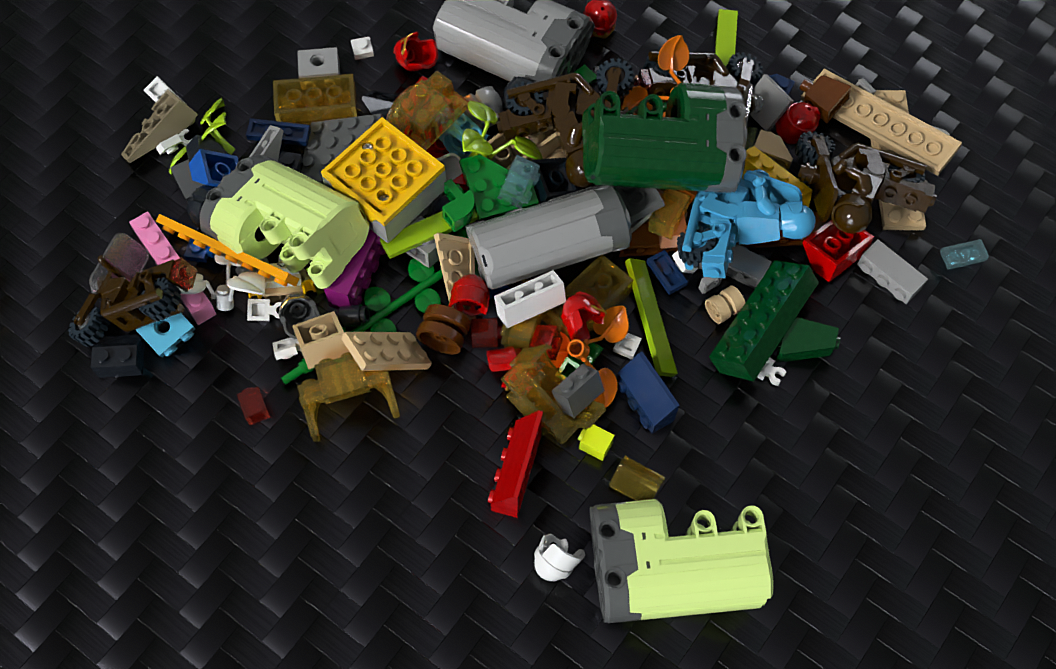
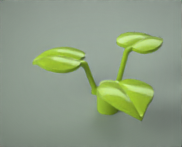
M220 98L205 113L200 124H203L206 121L209 125L201 139L204 140L210 133L231 155L235 148L216 129L226 124V113L224 112L218 116L213 123L210 121L212 113L216 109L225 106L224 100ZM186 146L177 153L170 167L174 166L187 152Z
M472 100L468 102L467 106L470 113L477 119L485 121V127L481 135L472 129H465L463 132V151H470L469 157L480 154L492 159L494 155L513 144L520 153L535 160L543 159L536 144L526 137L516 136L515 140L512 139L493 151L491 144L484 137L490 123L497 124L498 117L496 113L483 103Z

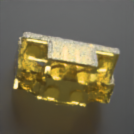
M436 71L429 79H421L418 83L405 89L392 104L386 120L426 151L468 109L467 104L469 101L454 91L450 79Z
M544 344L537 347L524 348L509 364L512 368L501 378L504 384L511 390L506 397L524 416L538 410L543 411L542 428H546L560 444H564L578 428H590L606 411L605 405L593 401L575 418L563 413L562 409L556 404L552 390L566 378L554 366L546 353V350L551 349L552 346Z
M350 352L342 354L337 359L326 358L319 361V364L314 365L318 380H305L302 382V385L297 386L300 394V403L305 412L309 431L314 442L321 440L317 423V414L321 403L329 404L370 392L369 389L373 387L379 390L386 398L393 418L400 417L388 371H362Z

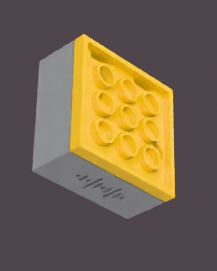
M383 117L321 171L324 185L357 201L368 222H370L369 229L386 243H389L444 191V182H446L445 165Z

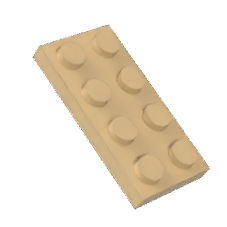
M345 332L341 337L362 371L428 369L432 364L426 352L421 348L411 332Z

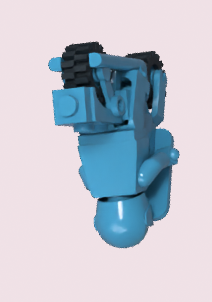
M748 170L744 174L743 179L741 178L735 192H697L693 201L688 226L685 229L686 233L681 232L680 237L677 238L679 258L685 263L687 270H692L694 267H698V263H701L703 277L726 278L728 264L733 261L732 247H735L737 242L750 245L777 241L780 239V230L782 231V237L803 239L814 230L816 224L815 215L810 208L803 205L802 193L798 187L769 177V174L763 170Z

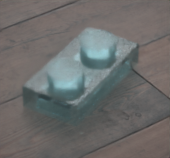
M981 239L943 247L940 251L947 269L987 261L989 258Z

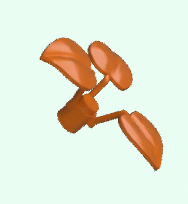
M677 35L665 42L660 49L658 64L662 70H669L677 85L681 83L674 70L680 71L687 65L689 50L683 36ZM634 86L632 91L629 90L627 96L626 94L624 95L620 110H624V107H628V110H631L633 107L638 106L640 101L648 96L647 90L641 86ZM659 96L661 100L669 99V96ZM646 103L647 108L651 110L652 105L650 103Z
M614 306L605 310L607 314L604 317V324L594 322L593 329L597 334L601 335L600 337L589 340L585 339L583 342L578 339L570 341L566 334L553 332L533 344L532 348L538 358L550 367L560 368L565 358L571 355L595 369L587 360L590 353L588 344L601 341L604 338L609 343H617L626 337L629 331V321L625 306ZM602 368L599 370V374L605 391L593 403L602 407H608L617 394L618 381L610 369Z

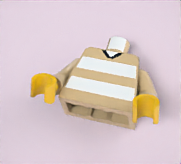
M279 255L278 263L270 264L299 278L296 287L291 284H287L286 287L274 281L275 277L273 276L270 279L265 278V295L263 297L264 299H270V304L282 302L289 294L300 293L306 295V292L310 290L316 292L315 284L304 268L296 273L290 272ZM248 293L249 298L257 295L258 299L262 298V295Z

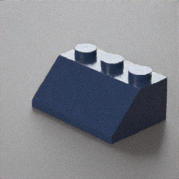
M638 353L618 372V390L621 393H625L631 409L638 412L643 427L645 429L648 428L651 433H654L675 420L680 405L644 353Z

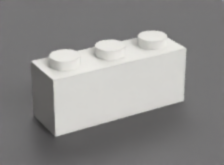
M554 270L494 296L497 315L507 328L566 301L564 283Z

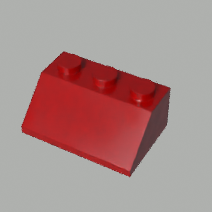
M830 220L804 239L803 246L812 270L830 282L861 258L862 254L869 248L874 236L866 230L855 234L845 233L838 229L833 221Z

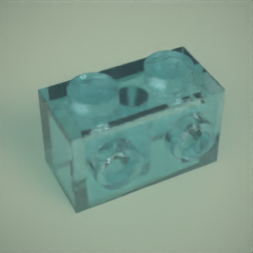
M516 155L497 198L518 208H521L524 203L528 204L533 194L530 191L532 184L536 185L540 174L537 173L540 165Z

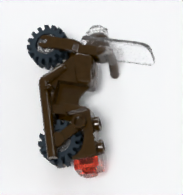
M650 51L643 69L640 70L638 77L634 80V86L645 88L648 95L670 96L671 89L677 86V83L670 75L669 70H662L659 67V51ZM689 52L687 65L680 71L674 70L675 75L683 83L736 87L744 98L747 111L745 115L746 125L749 113H759L764 107V99L759 93L752 94L754 85L757 84L763 73V66H760V61L756 62L757 58L755 56L751 58V54L747 56L744 52L741 55L739 53L733 54L725 67L715 53Z
M125 233L116 234L104 254L98 257L99 263L89 279L92 293L87 297L77 316H74L72 319L74 322L69 325L71 327L68 329L69 336L80 344L89 347V345L93 346L94 342H99L100 337L103 338L104 331L108 330L107 326L110 325V322L128 332L184 312V306L177 301L181 299V290L179 288L185 292L193 288L197 269L183 258H179L142 271L149 258L147 249ZM97 299L101 301V309L94 305Z

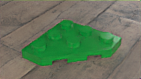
M480 154L460 159L459 164L468 191L471 190L474 195V209L478 216V221L502 215L516 209L535 206L539 203L533 184L530 181Z

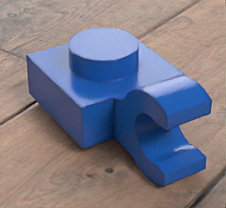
M190 239L184 254L186 260L206 263L208 257L215 258V254L209 251L210 247L206 246L203 249L193 244L194 240Z

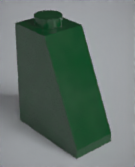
M796 317L779 342L775 362L780 363L830 356L832 351L839 347L841 337L837 336L839 328Z

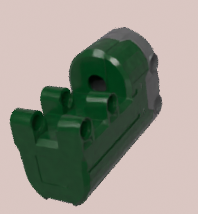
M681 82L672 89L667 103L666 117H663V102L658 95L650 94L640 101L638 106L633 107L626 114H620V98L618 94L613 91H606L596 100V103L591 104L583 112L582 116L583 168L586 179L589 183L603 186L719 193L735 192L743 175L747 155L745 150L747 139L745 115L747 111L741 92L732 86ZM604 99L610 102L611 108L604 105ZM646 103H650L653 106V111L647 108ZM591 110L594 111V117L591 115Z

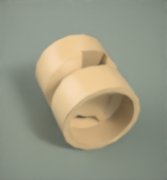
M734 286L727 287L720 292V295H714L705 301L708 314L718 324L729 319L731 314L736 315L745 304L741 292Z

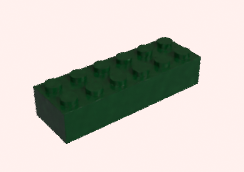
M774 260L709 356L719 373L750 381L756 379L819 283L809 265Z

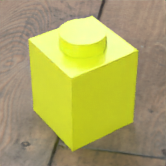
M590 423L587 429H582L578 437L580 441L579 449L603 461L613 443L615 435Z

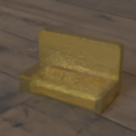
M625 456L619 463L609 486L636 501L654 499L665 477Z

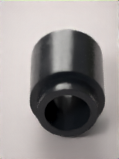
M362 304L340 306L339 311L336 312L339 323L343 328L364 326L365 323L370 321L369 308Z

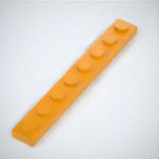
M159 214L156 222L163 225L162 230L173 235L176 231L179 238L188 242L190 239H193V244L203 249L208 246L210 247L209 251L218 256H221L222 253L226 254L225 259L235 264L239 260L242 262V267L250 271L256 268L259 270L257 274L268 279L273 276L275 277L274 281L285 287L287 284L295 287L298 284L299 278L244 252L237 254L220 241Z

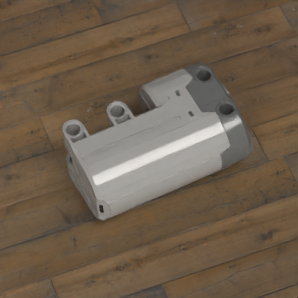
M446 0L441 6L433 25L438 50L507 81H511L513 77L517 79L519 76L534 83L574 73L587 50L595 28L591 17L552 0H537L528 13L513 8V0Z
M593 185L550 199L548 202L528 208L516 209L505 213L506 215L465 226L470 245L473 247L479 266L480 277L485 281L487 287L492 290L609 252L630 247L632 240L630 215L621 195L613 186Z

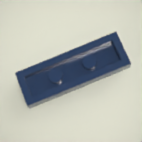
M250 118L246 132L247 140L260 141L269 126L272 125L283 130L281 144L307 146L311 132L310 125Z

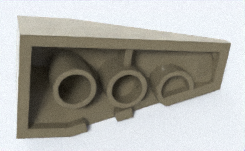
M167 89L152 107L154 111L149 119H144L142 122V131L132 137L121 155L129 163L133 162L156 148L159 143L191 126L198 114Z

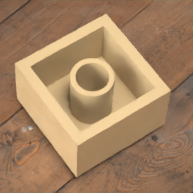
M334 311L292 326L308 369L320 367L325 363L342 359L351 354L341 339L344 331Z

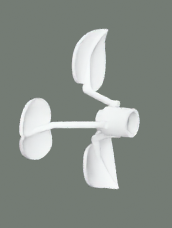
M222 253L221 256L215 254V261L218 264L227 265L226 285L218 286L214 292L210 283L207 280H203V275L192 273L188 292L180 288L179 290H181V294H196L202 292L207 287L211 293V299H216L217 309L228 311L234 307V290L264 296L265 278L256 272H243L238 276L230 278L231 265L241 266L242 262L238 260L237 264L225 259L226 254Z

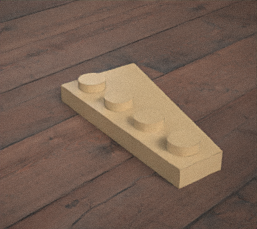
M437 233L434 235L448 300L450 301L453 284L464 275L475 274L474 250L470 245L469 238ZM463 305V307L467 310L471 308L470 306ZM464 314L471 323L476 321V316L472 317Z

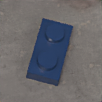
M665 250L647 259L648 266L669 295L687 286L688 281Z

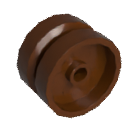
M431 304L425 310L423 322L419 324L416 332V338L422 344L435 351L451 355L461 352L464 344L463 337L468 334L471 327V321L463 313L452 307Z

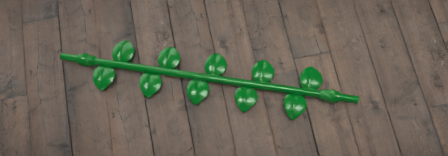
M506 214L498 215V216H495L494 218H497V217H500V216H503V215H506ZM460 229L452 233L453 236L468 238L466 229ZM411 259L408 267L409 276L413 280L420 282V284L392 303L389 293L383 288H368L365 292L364 303L369 310L376 313L370 317L369 323H365L364 326H356L349 332H364L370 327V332H397L394 323L385 317L414 297L416 308L425 313L429 305L441 304L439 294L429 287L443 278L442 270L440 269L434 273L433 265L428 268L416 259ZM475 260V275L480 277L477 260ZM349 355L342 359L325 363L326 369L331 374L348 378L351 374L352 363ZM303 358L298 363L299 366L281 377V379L287 385L301 374L312 372L314 368L308 369Z

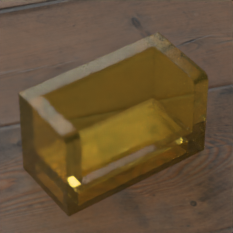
M665 189L661 196L665 206L652 213L649 218L648 230L672 240L689 208L690 196L676 190Z

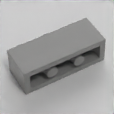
M878 239L862 254L857 263L863 272L872 276L879 285L887 288L898 300L903 301L905 304L922 289L928 278Z

